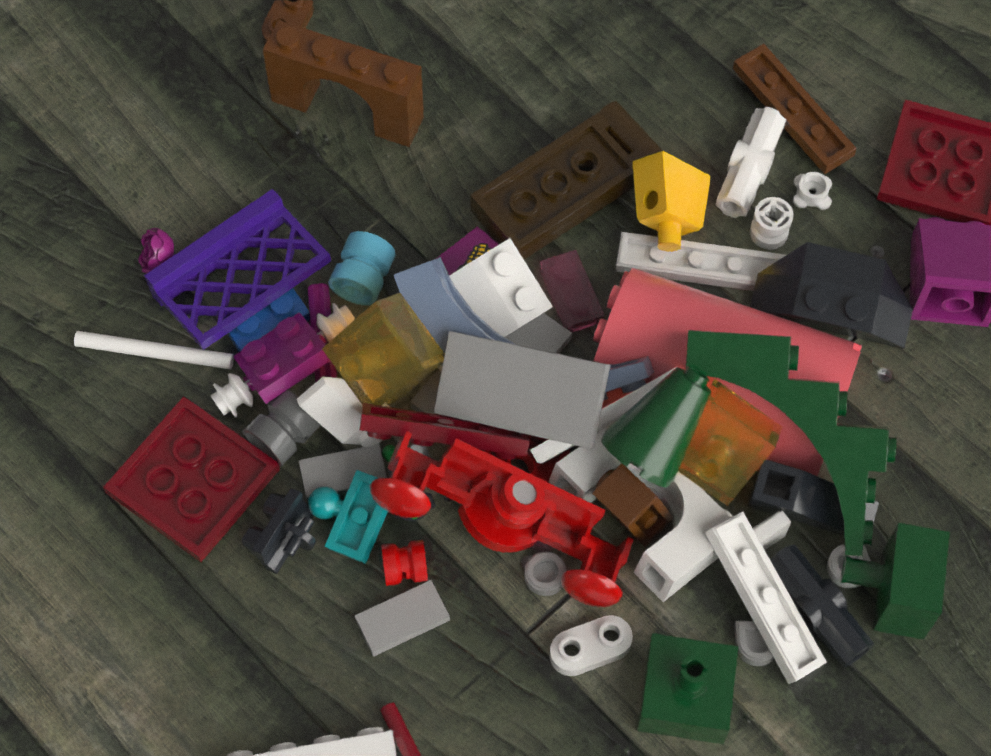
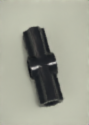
M795 544L786 546L770 559L811 633L815 632L843 668L852 665L872 649L874 642L847 610L848 605L841 590L830 579H822Z

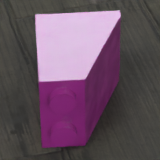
M937 217L918 219L911 236L910 305L913 309L911 320L981 327L989 326L991 322V225H984L978 221L966 223L951 222Z

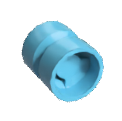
M362 231L351 232L341 252L343 262L336 263L328 281L329 287L335 294L349 302L366 306L374 304L384 284L383 277L388 274L396 256L394 248L386 240L375 234Z

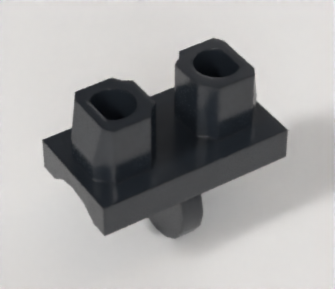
M290 488L287 495L271 493L263 509V513L270 519L265 529L257 526L249 527L242 538V543L247 550L255 555L268 571L275 574L279 572L288 556L294 557L299 547L311 551L316 544L315 538L309 534L310 529L315 523L312 520L314 515L310 512L308 504L303 500V494Z

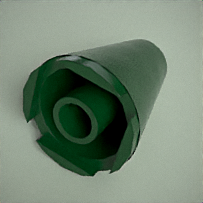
M690 365L685 370L676 367L605 430L601 443L608 452L626 467L631 463L642 470L639 476L661 487H669L676 478L710 397L711 390L706 386L709 379Z

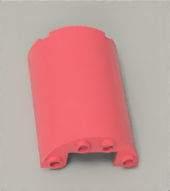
M632 268L630 272L625 271L619 286H613L607 303V308L612 309L608 320L600 319L593 338L594 342L599 343L594 358L596 362L618 364L649 356L654 372L648 378H645L646 384L675 367L686 369L688 330L792 336L791 345L799 346L798 371L789 370V378L840 381L839 391H848L860 355L859 351L862 348L861 344L636 268ZM706 376L709 379L706 386L711 390V394L689 444V448L754 471H758L762 460L766 459L818 476L823 458L803 430L786 414L751 390L719 378ZM621 387L606 392L608 399L603 401L602 409L631 392L623 394Z

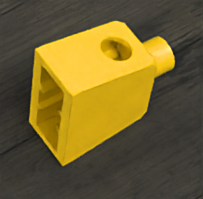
M664 151L634 160L633 174L637 219L641 224L658 231L657 248L666 252L678 251L681 249V236L699 231L703 227L710 175Z

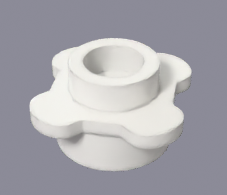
M818 172L799 174L795 177L794 185L797 187V194L794 196L793 202L797 207L805 208L809 206L826 210L831 206L832 200L828 196L832 186L830 178ZM809 191H815L816 194H811Z

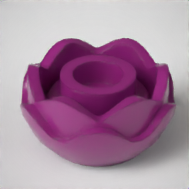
M147 229V233L141 237V244L144 249L138 258L140 265L143 267L142 273L150 272L174 256L173 239L162 229Z

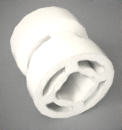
M769 197L757 204L750 228L751 239L757 246L762 249L772 250L784 245L788 238L789 228L791 227L794 215L792 207L788 202L781 198Z

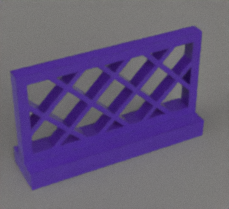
M271 189L144 276L153 298L161 307L164 305L204 350L331 262V257L283 206L282 198ZM284 223L291 229L289 239L269 238L270 232ZM248 247L260 248L257 261L238 260V255ZM267 248L287 249L285 262L265 261ZM294 249L311 250L316 255L306 263H292ZM216 269H228L225 283L206 282L207 275ZM235 270L255 271L253 284L233 283ZM263 271L283 272L282 280L275 285H260ZM184 291H196L193 305L176 304L172 299ZM203 292L223 293L221 306H202ZM231 293L251 294L250 302L243 307H228ZM199 315L219 316L217 325L204 334L196 327Z

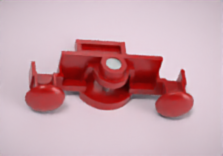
M406 431L397 443L387 469L392 471L390 478H378L371 482L370 493L374 501L391 514L405 518H416L428 513L431 509V502L426 494L423 493L425 487L460 503L458 513L465 528L476 541L491 550L507 553L518 552L532 547L539 540L581 560L580 569L568 570L561 577L564 590L580 603L592 607H610L617 604L623 596L622 590L615 582L619 570L626 564L634 539L627 537L616 547L591 535L592 527L603 518L605 509L548 483L556 463L570 453L571 448L540 464L537 463L530 450L549 439L528 435L527 457L516 455V459L526 463L529 473L511 465V459L497 458L491 454V451L479 450L457 438L439 461H436L407 447L412 433Z

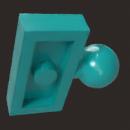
M356 470L344 501L341 500L340 495L335 489L322 486L312 491L308 499V507L310 512L319 519H330L337 516L325 548L366 564L388 511L381 508L374 501L370 493L371 482L378 479V477Z

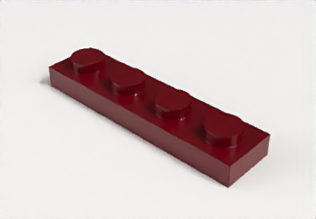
M367 403L362 405L359 430L367 431V435L375 439L389 440L392 436L402 437L408 431L412 433L409 442L419 446H432L433 442L449 444L451 446L457 438L477 449L491 451V454L497 458L515 459L516 455L527 457L529 446L528 434L449 416Z

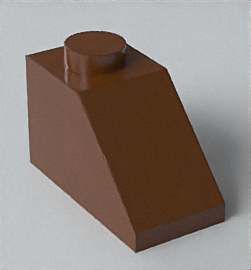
M622 463L616 469H610L605 472L597 482V489L592 493L644 547L674 519L658 496Z

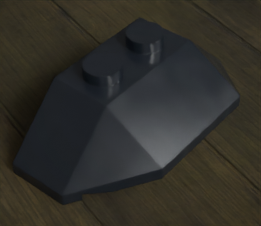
M806 242L757 274L750 304L751 308L808 327L902 349L905 348L913 312L909 301L886 260L811 242Z

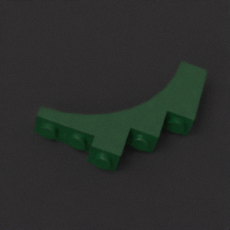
M688 330L686 368L690 365L705 376L719 378L751 390L778 407L803 430L823 458L836 486L844 519L845 555L863 556V545L872 546L873 520H865L866 503L874 504L876 493V478H868V472H886L887 462L895 463L897 437H889L888 427L837 423V416L846 417L848 391H839L840 381L789 378V370L798 371L799 346L791 345L792 336Z

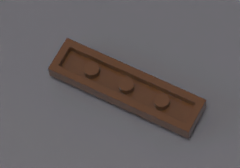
M765 44L734 60L733 70L765 107L778 110L780 115L786 119L784 129L824 175L854 157L857 148Z

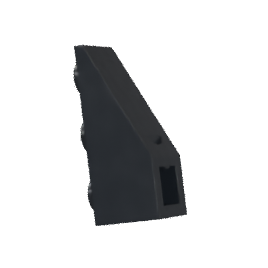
M766 459L762 460L758 467L747 507L771 514L783 511L791 520L844 535V519L834 483L800 469ZM875 501L874 504L866 503L865 520H873L874 523L879 502Z

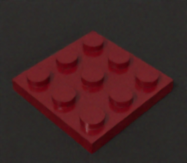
M905 99L876 200L955 222L978 221L984 225H991V123Z
M183 396L103 488L106 494L199 562H202L278 473L280 466L277 461Z

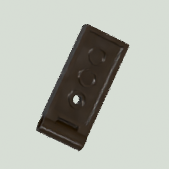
M613 101L586 121L470 195V210L499 244L510 238L525 260L634 188L633 161L663 150L619 102Z

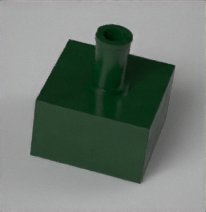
M898 522L882 552L881 563L851 558L845 555L840 582L878 588L874 631L925 639L942 613L950 537L949 531Z
M652 633L647 653L637 731L724 744L730 730L739 646Z

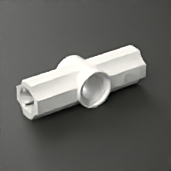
M767 106L762 109L756 108L743 139L738 140L729 161L728 174L716 200L715 206L720 208L723 214L737 218L739 216L746 217L748 211H750L759 185L764 184L775 156V147L785 126L786 119L780 115L778 110Z

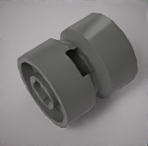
M288 390L268 404V415L259 414L242 431L248 442L277 461L280 467L297 451L295 442L305 443L321 426L320 423L299 406L297 402L298 397Z

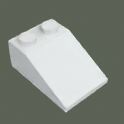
M510 238L450 275L454 286L471 309L503 337H506L553 307ZM402 305L401 309L410 321L405 305ZM441 363L436 364L439 370L442 372Z

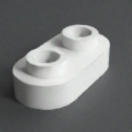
M608 615L563 631L551 643V664L555 670L563 675L577 676L620 660L630 650L633 638L632 630L624 619ZM608 630H612L619 635V638L616 641H608L603 634ZM568 645H575L580 652L575 656H569L564 652V648Z

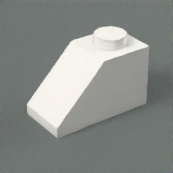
M322 377L297 398L299 406L343 444H357L363 447H370L382 441L381 439L368 436L367 431L359 430L363 403L389 407L380 383Z

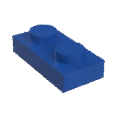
M292 288L227 333L238 352H240L249 342L260 339L275 329L279 322L293 317L299 312L307 322L310 321V312L294 288Z

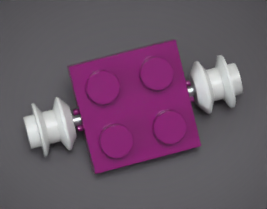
M333 303V313L328 317L318 313L317 326L320 332L317 328L313 330L299 312L293 317L279 322L275 329L260 339L245 345L242 351L233 356L246 375L243 377L245 382L239 376L229 373V383L220 387L215 383L213 384L217 391L210 396L222 414L226 415L231 411L236 418V407L242 403L252 407L253 396L248 389H251L252 392L256 390L265 404H267L334 359L324 344L326 340L331 345L341 347L340 337L346 333L356 337L353 329L359 325L347 306L344 305L339 309Z

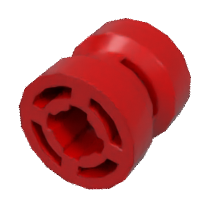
M423 540L410 541L403 548H399L395 543L381 544L386 586L399 585L402 578H406V580L411 579L415 583L428 581Z

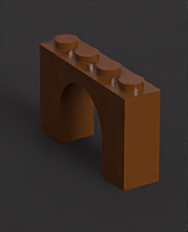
M281 20L277 21L263 48L272 102L306 113L320 86V79L334 81L355 91L368 103L373 112L375 136L407 147L411 146L424 118L421 66Z

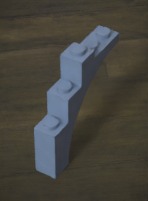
M441 257L394 274L428 367L439 363L443 367L449 331L515 344L494 331L471 309L454 286ZM649 356L618 364H610L604 400L608 399L606 394L608 391L621 387L624 394L646 385L645 378H648L654 372Z

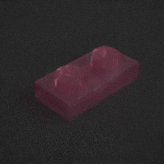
M576 250L539 261V270L564 328L570 332H575L596 325L601 318L604 319L605 314Z

